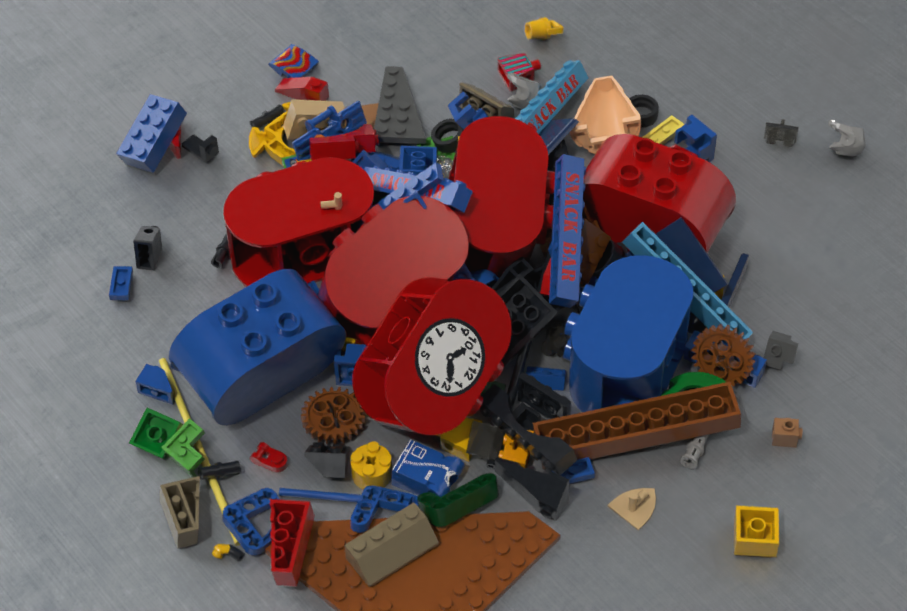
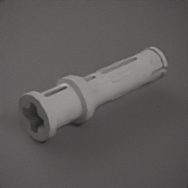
M709 434L703 435V437H694L693 441L687 444V451L680 458V462L684 467L695 469L698 466V459L704 453V445Z

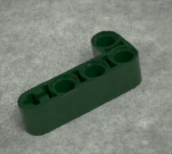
M493 473L480 475L441 497L431 492L422 493L417 497L419 509L427 517L430 524L436 527L447 526L496 499L499 496L497 478Z

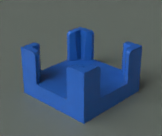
M464 91L448 104L455 122L462 129H465L469 124L478 119L488 117L482 108L475 111L470 104L463 110L459 107L469 98Z

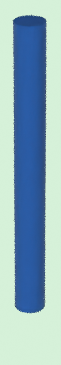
M289 488L279 489V496L358 503L361 496L348 493Z

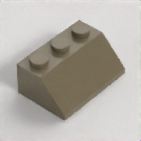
M463 82L459 84L460 94L464 91L469 96L460 105L462 110L470 104L475 111L482 108L488 117L505 116L514 118V108L474 85Z

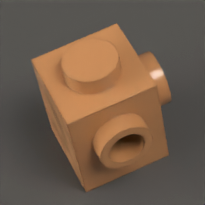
M774 418L772 446L797 448L798 440H802V428H799V419Z

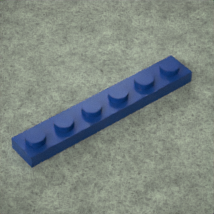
M435 162L375 205L379 204L385 209L394 201L407 197L417 190L420 195H423L443 181L441 165ZM361 219L357 221V230L364 224Z

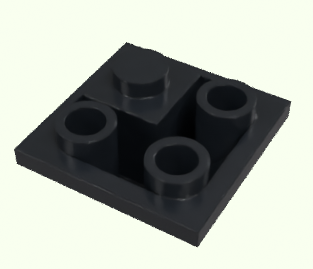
M313 442V445H309L306 449L305 457L324 477L345 478L348 470L350 447L345 446L344 443H333V446H326L324 442Z

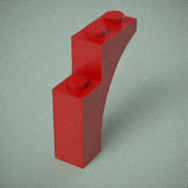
M364 124L359 129L349 133L309 138L311 161L327 157L354 159L356 158L355 153H361L363 150L366 152H376L375 146H378L376 130H373L371 124Z

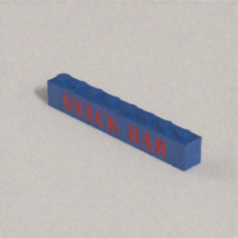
M563 154L555 163L549 303L571 308L579 302L581 297L579 283L582 278V273L580 272L583 258L581 254V246L583 244L581 231L584 225L582 212L585 206L583 201L585 184L583 182L586 167L584 166V158Z
M375 165L373 168L365 166L364 169L373 183L374 195L383 197L388 196L417 175L412 172L405 173L401 170H396L395 172L390 168L385 167L383 169ZM444 178L442 182L421 196L434 198L450 207L453 211L464 213L473 191L466 187L467 184L458 180L454 182Z

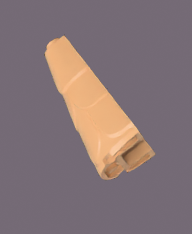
M613 76L595 78L584 95V100L574 117L579 123L569 133L573 141L580 148L583 147L588 152L596 154L604 140L613 135L632 134L638 136L641 129V117L632 105L631 100L624 93V89Z

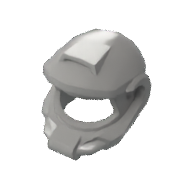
M509 73L507 75V78L517 87L516 94L507 98V101L511 102L513 107L526 108L529 101L538 95V91L542 89L541 83L518 76L516 73Z
M834 120L828 122L830 127L841 133L839 142H833L829 149L836 151L837 155L855 157L863 152L866 147L863 128L847 126Z

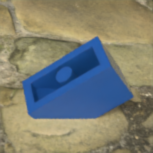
M146 364L135 381L138 393L173 405L175 402L173 391L164 369Z

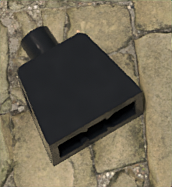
M142 226L133 240L136 268L155 270L162 250L160 228L157 226Z

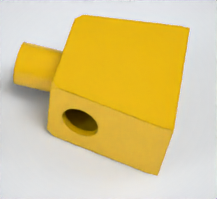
M466 418L453 430L436 435L441 437V449L469 462L482 435V420Z

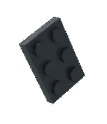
M524 372L518 376L519 402L529 406L546 419L571 415V401L566 396H561L553 391L551 387L540 383L535 377L529 376Z

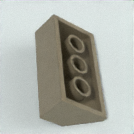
M413 502L348 542L344 547L348 562L368 587H372L439 545V542L427 517Z

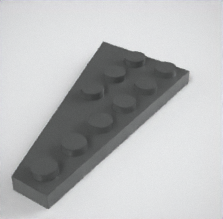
M386 66L374 130H376V135H378V142L426 144L424 131L403 67Z

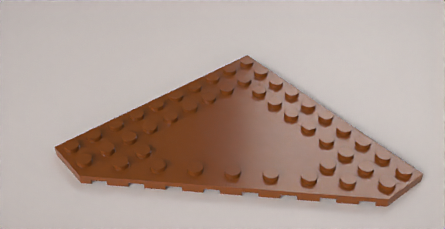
M529 511L467 514L444 527H436L430 524L439 545L372 587H368L346 559L344 547L345 544L365 532L353 531L350 527L351 520L313 521L299 581L336 611H487L560 540V534ZM374 518L368 530L387 518ZM271 544L265 549V553L269 557H271Z

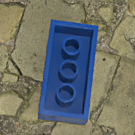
M150 94L116 153L117 156L126 165L154 173L187 112L179 102Z

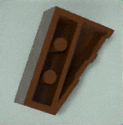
M582 218L584 219L581 236L583 237L581 254L583 258L580 265L582 278L579 287H585L589 283L611 239L609 235L585 218Z

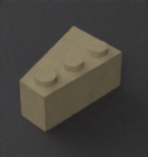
M200 476L160 485L159 501L177 549L197 544Z

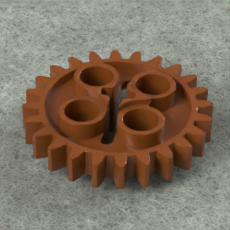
M719 324L717 329L712 325L697 336L698 339L694 341L693 344L695 346L691 350L696 354L691 358L697 360L694 366L700 367L698 372L718 376L726 382H731V385L734 387L737 382L741 384L744 378L747 379L750 375L749 373L754 369L752 366L756 361L751 358L756 353L750 352L754 346L747 345L750 339L742 338L744 332L737 334V328L731 331L730 325H727L725 329H723L722 324ZM722 340H725L728 346L724 345ZM707 350H710L713 355H710ZM734 356L738 357L740 362L736 361ZM719 366H722L725 371H721Z
M330 387V391L322 388L321 394L315 391V397L309 396V402L304 401V407L301 408V421L303 428L306 429V434L311 433L312 439L318 436V442L325 439L326 444L330 440H333V443H337L339 439L342 443H345V437L352 440V434L358 435V429H363V423H365L366 413L358 404L354 392L349 394L348 389L341 392V387H338L337 391H334L333 387ZM328 403H330L332 406L333 414L330 412V407ZM334 417L337 418L339 428L335 425Z

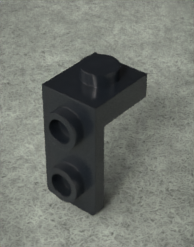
M191 135L181 144L184 149L206 163L219 153L217 138L213 135L205 141L196 135Z

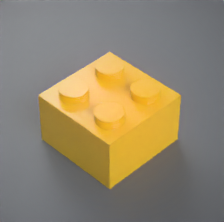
M736 506L734 515V555L777 557L779 547L778 508Z

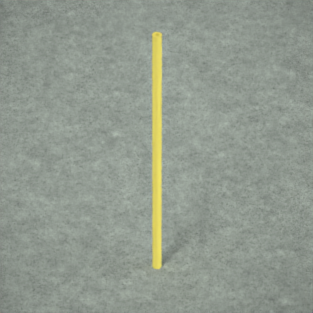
M161 358L159 364L165 371L173 391L174 400L185 423L191 417L166 358ZM199 439L194 444V448L205 459L201 463L202 467L211 466ZM216 477L207 478L223 515V509L228 505ZM230 532V534H231V536H232V539H233V541H234V544H235L236 546H239V545H240L239 542L236 540V538H235V537L233 536V534Z

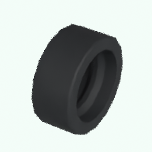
M640 94L629 98L635 108L644 107L652 111L649 114L640 115L641 127L651 126L657 121L659 105L653 97Z
M446 119L439 122L433 128L431 138L438 151L452 153L456 151L458 137L464 129L454 119ZM451 131H458L457 135L454 138L447 141H440L441 137L444 134Z

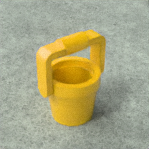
M542 17L525 23L524 30L528 39L546 40L551 35L564 33V26L554 20H549L547 17Z

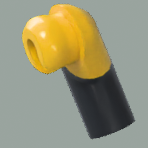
M216 544L212 551V555L219 559L223 557V554H228L238 562L244 557V553L232 544Z

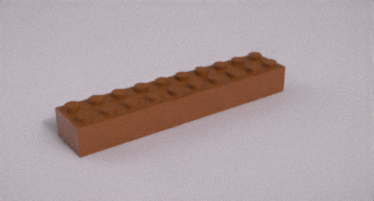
M725 382L534 422L533 430L535 434L540 436L561 438L573 448L577 460L587 457L594 459L741 428V412L731 382ZM541 461L542 469H546Z

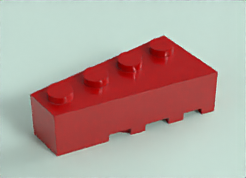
M270 499L271 572L276 585L297 587L315 515L310 501Z

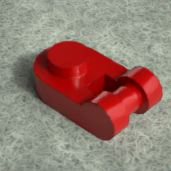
M260 442L257 446V451L253 452L249 458L252 463L276 473L284 471L288 466L287 456L283 452L269 447L265 442Z

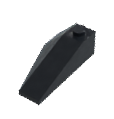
M497 457L495 459V472L536 511L546 518L557 521L568 504L569 479L549 470L539 472L535 471L534 466L529 465L528 468H524L518 462Z

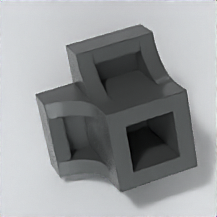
M772 331L764 354V359H767L766 366L781 370L784 362L793 364L799 344L791 340L792 336Z

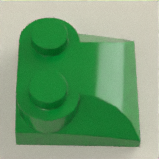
M147 407L129 444L164 459L166 453L161 447L183 424Z

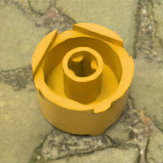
M375 441L360 446L351 454L352 479L356 486L364 490L367 486L384 488L390 483L392 476L391 455L385 447Z

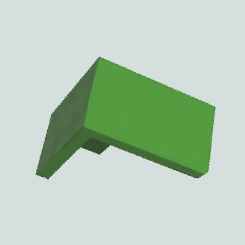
M189 418L161 448L173 462L193 478L197 477L194 470L205 459L192 446L205 432Z

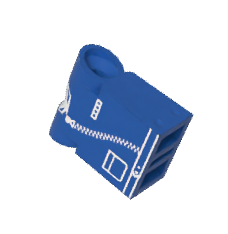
M410 439L392 469V486L417 496L425 492H431L441 497L450 492V486L459 478L465 463L457 457H445L444 454Z

